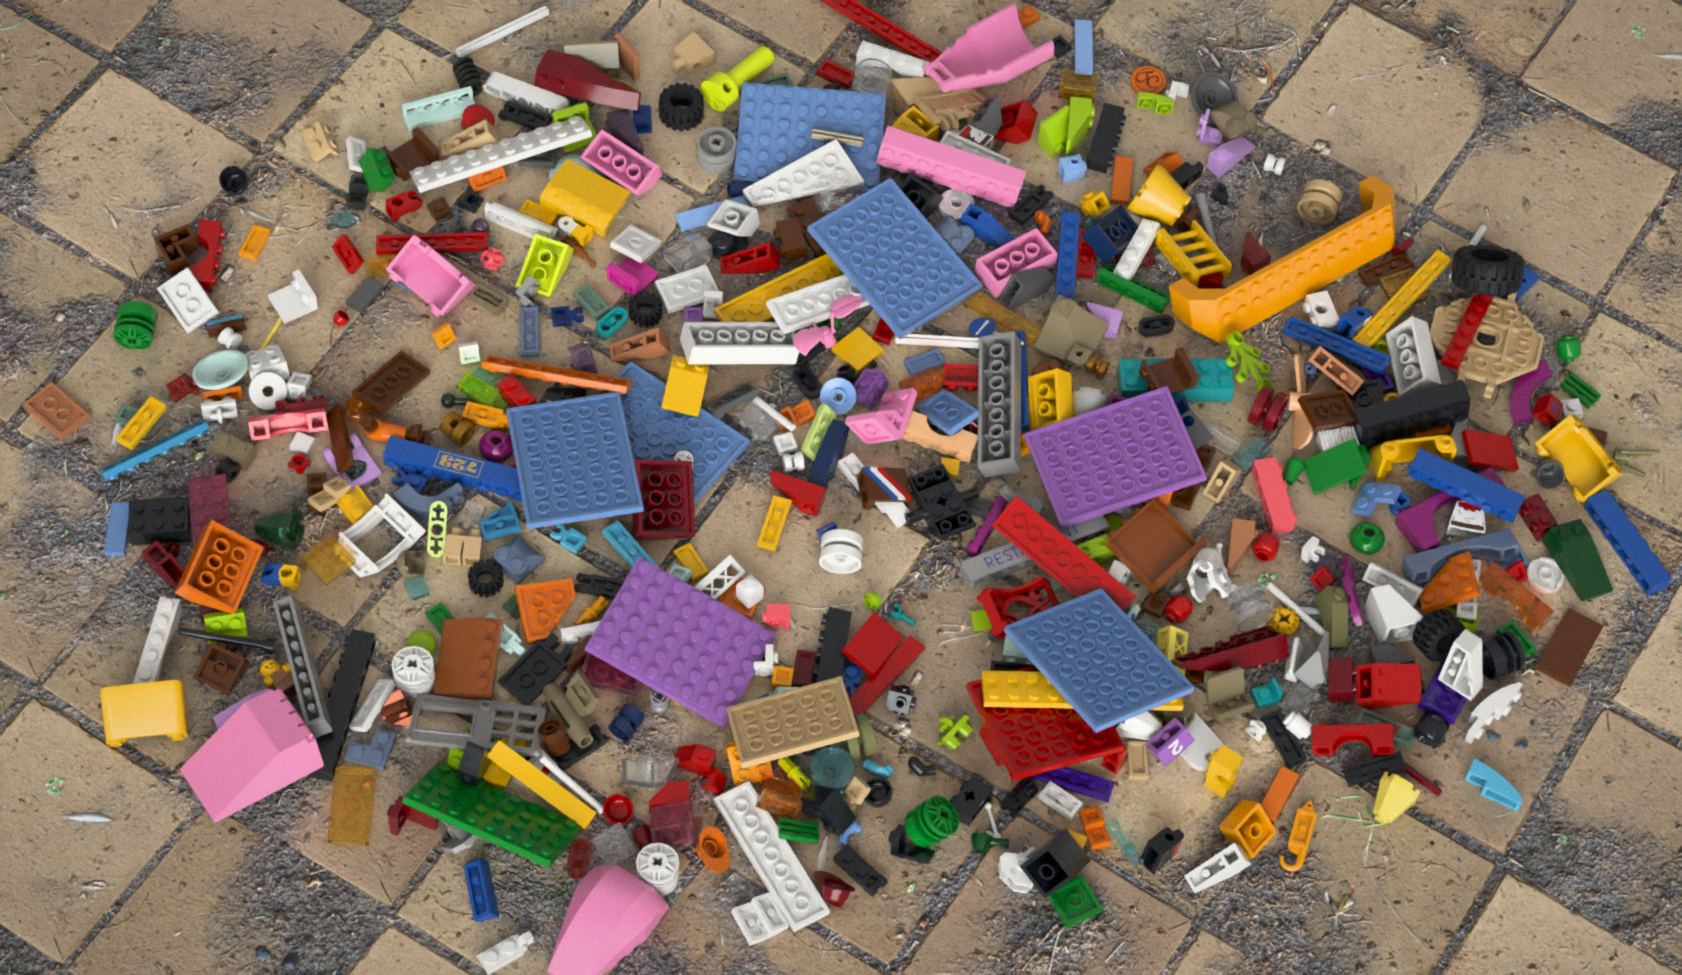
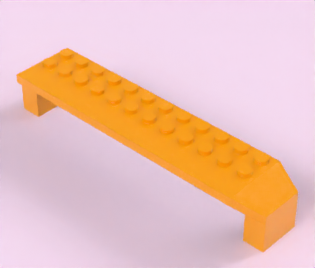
M1374 175L1360 181L1359 193L1361 212L1363 214L1226 289H1199L1185 278L1169 285L1173 315L1191 329L1222 344L1227 341L1226 336L1229 332L1238 331L1242 333L1305 298L1306 295L1318 291L1395 247L1396 235L1394 188Z

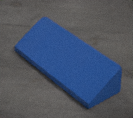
M479 858L464 865L474 921L478 922L499 917L489 862Z

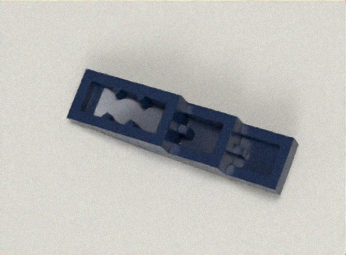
M832 420L818 449L809 475L808 482L825 487L826 490L830 475L835 473L838 458L842 459L850 430L845 421Z

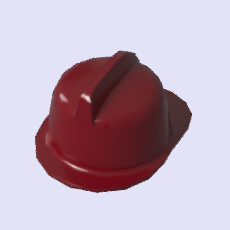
M815 871L813 873L815 879L821 883L822 897L836 907H842L844 902L847 901L850 892L856 890L853 886L848 885L832 873L826 871Z

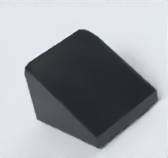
M469 188L464 192L456 205L475 213L484 199Z

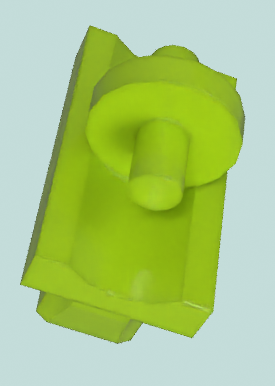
M966 714L954 724L955 717L953 715L949 718L942 716L939 719L941 726L938 730L941 733L947 730L937 741L940 747L945 744L953 751L961 744V741L954 734L958 731L965 738L974 730L967 722L969 717Z

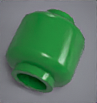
M1562 335L1561 339L1557 340V357L1563 359V362H1575V358L1581 356V341L1576 338V335Z

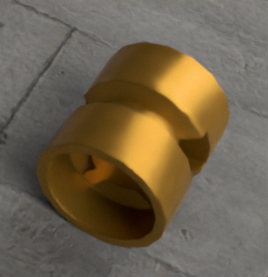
M451 411L441 421L439 430L446 436L451 437L460 446H464L473 437L476 427L469 421L463 420V417L455 411Z

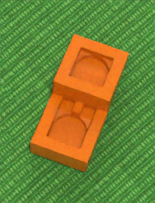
M809 400L802 402L792 409L788 406L779 411L796 427L813 420L816 415ZM776 420L781 431L788 430Z
M1094 806L1079 810L1081 823L1091 851L1111 846L1110 837L1104 826L1105 820L1099 807Z

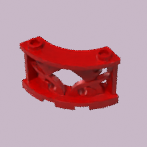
M1042 576L1014 588H987L976 597L977 601L982 602L993 627L990 630L992 636L1000 639H1005V626L1021 620L1018 616L1007 613L1009 607L1014 602L1033 607L1027 617L1032 616L1035 612L1040 613L1050 609L1046 605L1049 601H1051L1053 607L1060 605L1050 580ZM1045 588L1048 597L1040 602L1043 592L1040 595H1036L1035 592Z

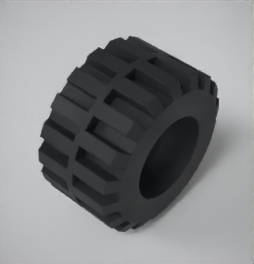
M676 83L674 86L671 84L669 88L663 89V93L660 94L659 118H661V122L665 123L667 128L672 127V130L676 131L678 129L679 132H683L685 129L689 131L691 127L696 128L697 124L702 122L704 99L703 94L700 93L698 88L694 89V85L689 86L687 83ZM683 105L687 106V108L679 109L676 106Z
M1436 609L1432 613H1428L1417 623L1416 629L1413 630L1412 640L1428 660L1440 662L1443 659H1447L1453 642L1466 628L1450 610Z

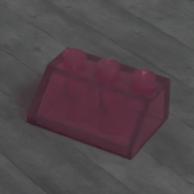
M587 652L582 672L593 688L638 696L643 686L642 682Z

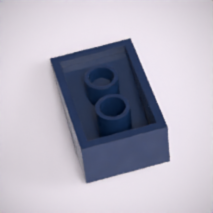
M1120 205L1091 226L1082 236L1095 251L1097 257L1105 263L1129 245L1138 226L1123 206Z

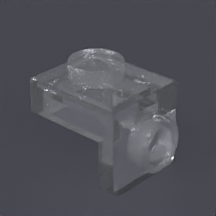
M1159 252L1155 256V259L1159 262L1157 266L1164 273L1167 271L1172 276L1178 273L1163 254Z
M467 500L461 517H457V521L462 522L460 526L471 530L472 527L478 529V522L482 520L487 507Z

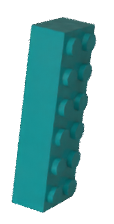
M1151 358L1145 360L1148 365H1152L1170 358ZM1189 358L1199 375L1197 386L1171 395L1174 402L1231 401L1234 393L1232 367L1226 364V358ZM1119 359L1117 366L1119 396L1132 398L1149 392L1146 381L1139 374L1141 362L1144 359Z

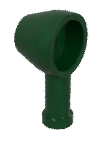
M985 833L971 834L974 852L986 853L989 845L1004 847L1005 849L1009 847V839L995 838Z

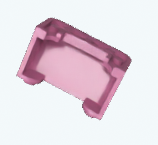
M416 235L412 236L386 268L390 273L388 276L396 283L401 281L429 304L432 308L430 311L438 318L440 315L442 317L446 316L476 286L473 281Z

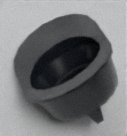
M717 230L706 241L705 249L710 257L720 259V257L747 249L748 239L746 236H736Z

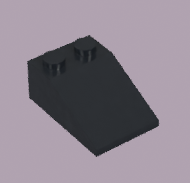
M911 173L899 187L926 219L943 200V197L936 190Z

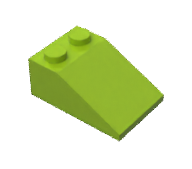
M1070 98L1064 157L1074 154L1087 136L1088 129L1092 128L1095 106H1092V99Z

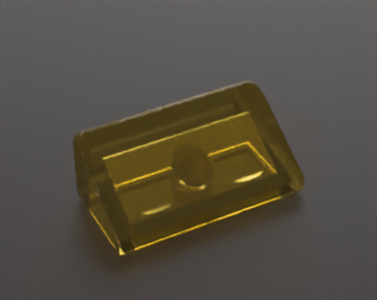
M398 254L365 260L367 276L373 278L389 275L390 273L386 268Z

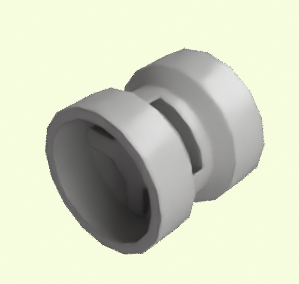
M654 689L651 690V710L657 714L666 712L669 708V698Z

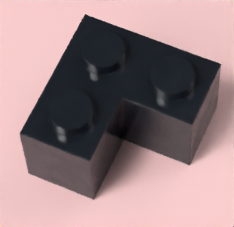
M811 785L797 801L801 807V812L806 817L820 819L824 824V829L830 834L842 835L857 818L834 788Z

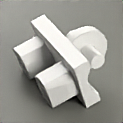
M231 396L224 397L222 401L214 402L212 399H206L204 403H201L203 420L206 422L218 420L219 424H223V419L238 417L236 401Z

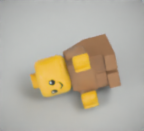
M274 659L265 660L262 663L260 673L265 678L264 682L269 689H274V691L282 689L288 699L297 693L289 663L282 667Z

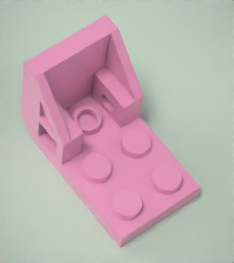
M914 388L886 392L883 394L877 412L848 416L845 423L866 445L903 438L918 392Z

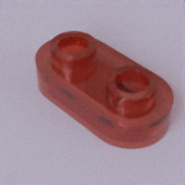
M576 839L570 847L567 873L574 879L583 878L588 871L591 845L586 839ZM580 849L584 850L583 853H578L577 851ZM575 868L581 869L578 872L574 871Z

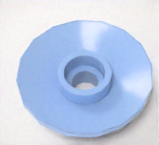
M844 378L831 379L821 389V405L826 404L837 415L848 413L856 403L857 393L855 387ZM838 394H842L843 396L842 400L840 401L837 400Z

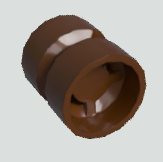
M559 719L546 720L538 727V735L541 741H543V746L549 756L558 757L569 751L571 741Z

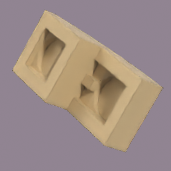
M337 476L323 483L322 491L308 497V504L323 512L340 500L351 488V484Z

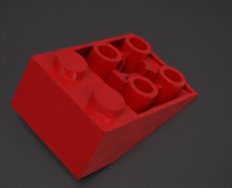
M1371 663L1356 666V703L1368 710L1421 702V665Z

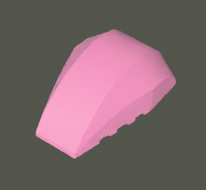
M598 865L585 875L575 889L552 954L548 973L551 975H603L609 969L615 967L617 962L625 955H629L638 944H642L648 938L668 910L669 905L652 885L620 866Z

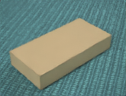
M1127 741L1126 748H1128V780L1149 779L1148 753L1145 744L1147 741Z

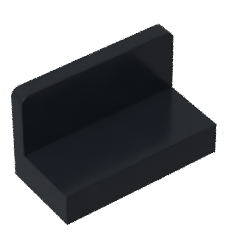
M1199 161L1193 166L1185 162L1170 175L1185 190L1202 176L1204 165Z

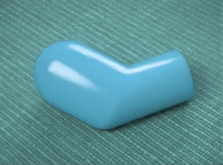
M866 759L863 763L865 769L885 779L890 778L894 772L891 765L882 767L870 759Z

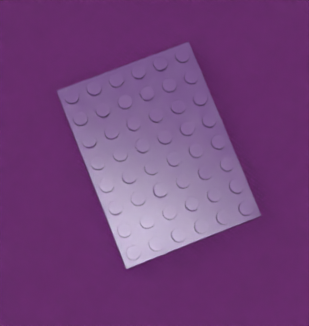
M1168 386L1024 433V439L1061 529L1207 480L1205 471Z
M639 556L584 650L724 728L729 720L726 708L737 705L756 671L753 666L754 662L762 661L766 652V644L772 643L776 633Z

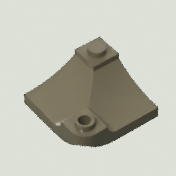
M1059 294L1050 309V314L1034 345V349L1065 364L1075 367L1084 366L1098 348L1109 328V323L1089 313L1077 305L1075 301Z

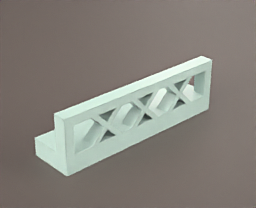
M469 86L402 104V114L407 130L412 131L417 126L423 128L462 117L464 109L469 105L475 104L473 90ZM468 94V96L460 98L461 95Z

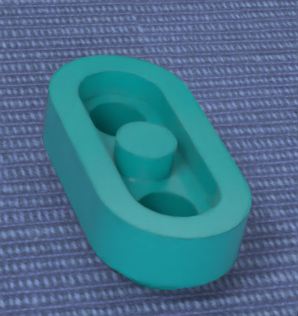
M615 307L597 322V334L603 338L614 335L627 323V310L623 307Z

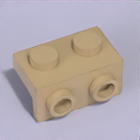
M319 120L302 132L312 160L318 162L329 153L335 156L339 155L338 144L332 137V129L329 125L323 124Z

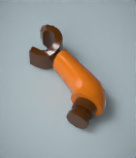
M370 414L364 415L360 420V424L363 426V433L372 440L388 442L390 436L424 445H428L431 440L429 432L421 431V424L412 425L409 430L405 426L375 419Z

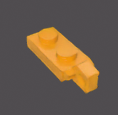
M467 401L462 414L463 420L495 429H509L507 413L503 409Z

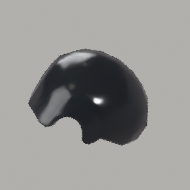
M238 166L226 167L219 176L221 187L230 195L237 196L242 194L249 184L248 176Z
M872 778L866 782L871 788L864 799L868 805L874 808H881L891 801L893 789L889 781L883 778Z

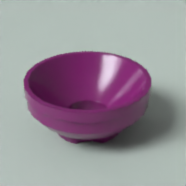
M493 430L484 434L479 443L481 456L485 460L494 463L507 460L513 453L510 435L501 430ZM495 437L502 440L498 445H494L490 441Z

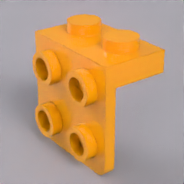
M735 740L729 741L727 746H723L724 754L728 756L735 786H739L747 781L752 784L769 780L773 777L770 761L742 769Z

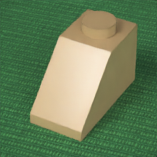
M1228 459L1220 461L1202 494L1216 503H1220L1233 487L1243 469Z

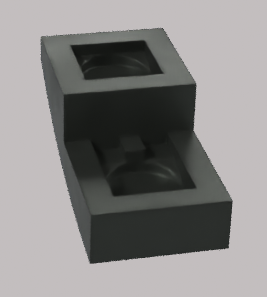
M363 175L351 176L346 209L365 210L369 188Z

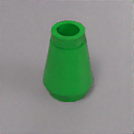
M1291 456L1287 460L1283 477L1287 485H1293L1305 468L1304 460L1297 456Z

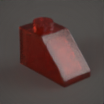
M1247 232L1240 265L1245 272L1251 275L1268 266L1271 256L1253 235Z

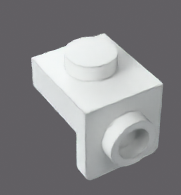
M1172 81L1171 88L1166 90L1165 96L1173 99L1174 103L1176 96L1187 98L1190 85Z
M704 290L703 318L718 319L714 314V308L723 304L722 291Z
M766 644L765 661L754 662L755 675H773L774 665L778 664L779 661L778 652L774 651V644Z

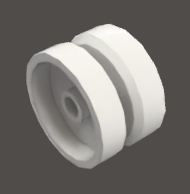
M845 529L825 532L821 538L820 566L826 571L835 574H850L858 571L862 563L863 538L856 532Z

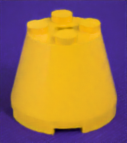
M1157 163L1131 200L1127 209L1135 214L1172 227L1192 197L1185 192L1163 166Z

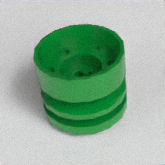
M138 301L124 302L119 305L116 317L117 322L113 332L114 341L129 349L142 350L150 347L153 342L154 329L158 317L157 311L152 306Z
M936 795L911 809L906 814L904 821L905 829L915 844L923 848H931L958 830L959 816L949 800Z

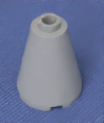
M1080 387L1079 391L1073 389V416L1075 417L1107 406L1110 398L1109 395L1106 393L1104 396L1101 394V390Z

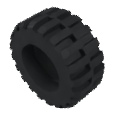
M1482 244L1463 246L1454 254L1451 279L1456 287H1460V289L1467 290L1470 293L1489 296L1511 295L1516 293L1522 286L1525 261L1517 252L1499 246Z

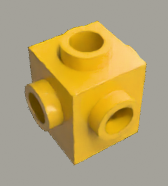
M1088 190L1078 200L1081 211L1085 216H1100L1111 206L1103 191Z

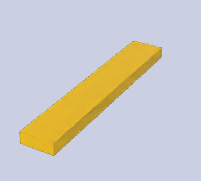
M500 740L487 755V758L569 819L576 821L584 830L597 812Z

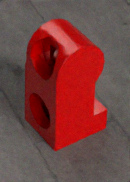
M410 190L386 199L385 212L394 223L400 220V216L420 209L423 203L414 190Z
M1124 746V750L1121 752L1103 756L1101 766L1117 775L1127 761L1126 753L1128 748Z

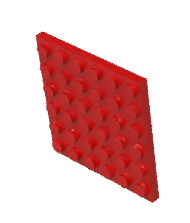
M1035 665L1014 670L1040 672ZM981 679L966 684V689L1012 781L1124 750V744L1114 726L1095 733L1074 709L984 707Z

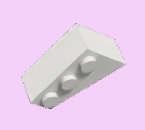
M1465 629L1453 642L1438 680L1470 701L1483 688L1482 639Z

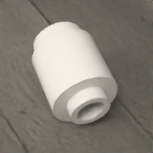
M1293 710L1282 721L1285 724V728L1298 739L1302 737L1306 739L1312 732V724L1301 714L1295 713Z

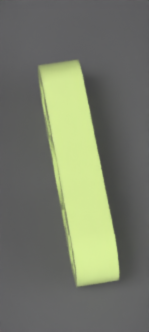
M436 501L430 506L427 552L433 558H439L443 555L446 539L447 506L442 501ZM437 505L444 509V512L440 513V519H444V522L439 520L432 521V518L436 519V512L433 509H436ZM433 525H441L443 532L440 535L433 534L431 530ZM431 537L435 539L443 538V541L438 540V547L442 548L441 551H438V554H434V551L430 550V547H434L435 540H430Z

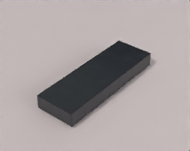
M1279 710L1261 717L1260 721L1265 724L1268 735L1288 769L1306 762L1307 757L1293 734L1285 728V724L1282 723L1284 719Z
M1401 751L1394 752V755H1383L1342 767L1348 787L1380 779L1384 772H1388V776H1391V774L1406 771Z

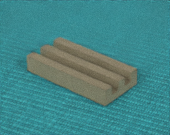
M479 282L467 295L469 300L498 316L500 311L504 310L505 305L509 303L508 298Z

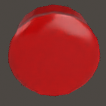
M469 105L463 111L461 126L465 130L485 119L493 126L495 122L494 115L482 105Z

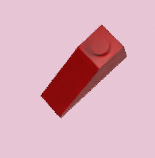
M770 242L720 257L722 274L766 273L780 268V253Z
M773 470L771 471L770 483L782 495L792 500V504L805 514L818 516L826 496L825 487Z

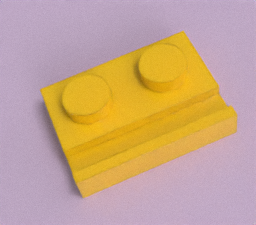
M358 485L355 486V489L348 490L335 503L352 526L374 507Z

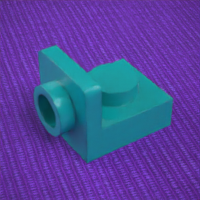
M1274 677L1270 679L1269 684L1251 689L1250 694L1257 709L1279 703L1283 694V688Z

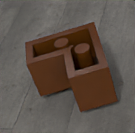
M188 224L154 238L156 251L171 277H174L188 267L185 255L198 250L196 236Z

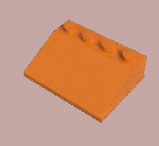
M211 520L203 527L174 593L193 603L235 614L264 547Z

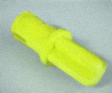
M788 757L779 758L778 765L788 774L787 777L794 780L801 790L807 788L802 781L808 786L811 784V780L801 771L800 766H796Z

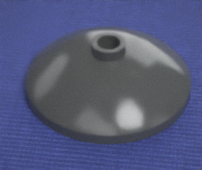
M1205 72L1198 76L1192 84L1191 102L1200 117L1202 114L1205 115L1207 109H1210L1211 112L1235 99L1238 101L1237 92L1231 81L1218 72ZM1209 115L1208 122L1215 124V122Z

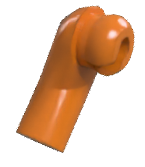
M1038 210L1035 212L1034 217L1041 226L1040 233L1047 237L1051 220L1043 211Z

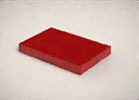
M1467 429L1461 432L1469 465L1486 468L1492 467L1493 469L1516 472L1519 469L1510 436Z
M873 612L841 652L872 677L904 637Z

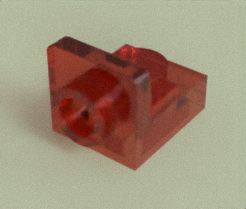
M185 373L166 385L171 399L175 402L190 393L196 396L200 394L199 386L195 384L193 377Z

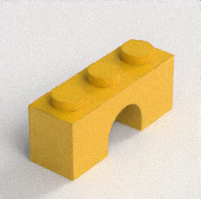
M1223 744L1219 750L1215 749L1209 758L1211 760L1207 765L1208 770L1204 775L1206 778L1204 786L1224 799L1236 783L1237 775L1235 773L1241 767L1243 757Z

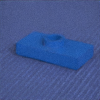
M1526 266L1524 267L1522 286L1517 291L1515 297L1516 302L1540 278Z

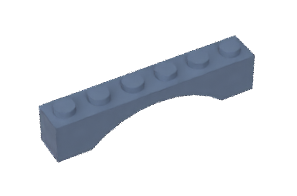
M1508 528L1403 557L1402 571L1408 581L1417 585L1430 581L1433 575L1442 569L1453 556L1470 551L1472 559L1491 558L1493 561L1502 562L1518 556L1519 543Z

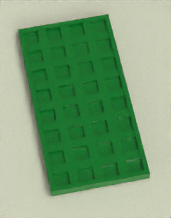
M440 762L404 795L402 800L403 804L548 868L582 831V827L576 821L562 817L554 811L546 810L536 803L528 802L520 796L512 795L502 788L487 784L483 780H480L477 786L465 784L459 779L458 770Z

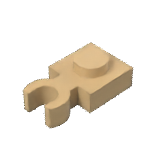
M860 776L853 777L844 791L847 797L843 798L852 812L855 811L856 804H862L871 788Z

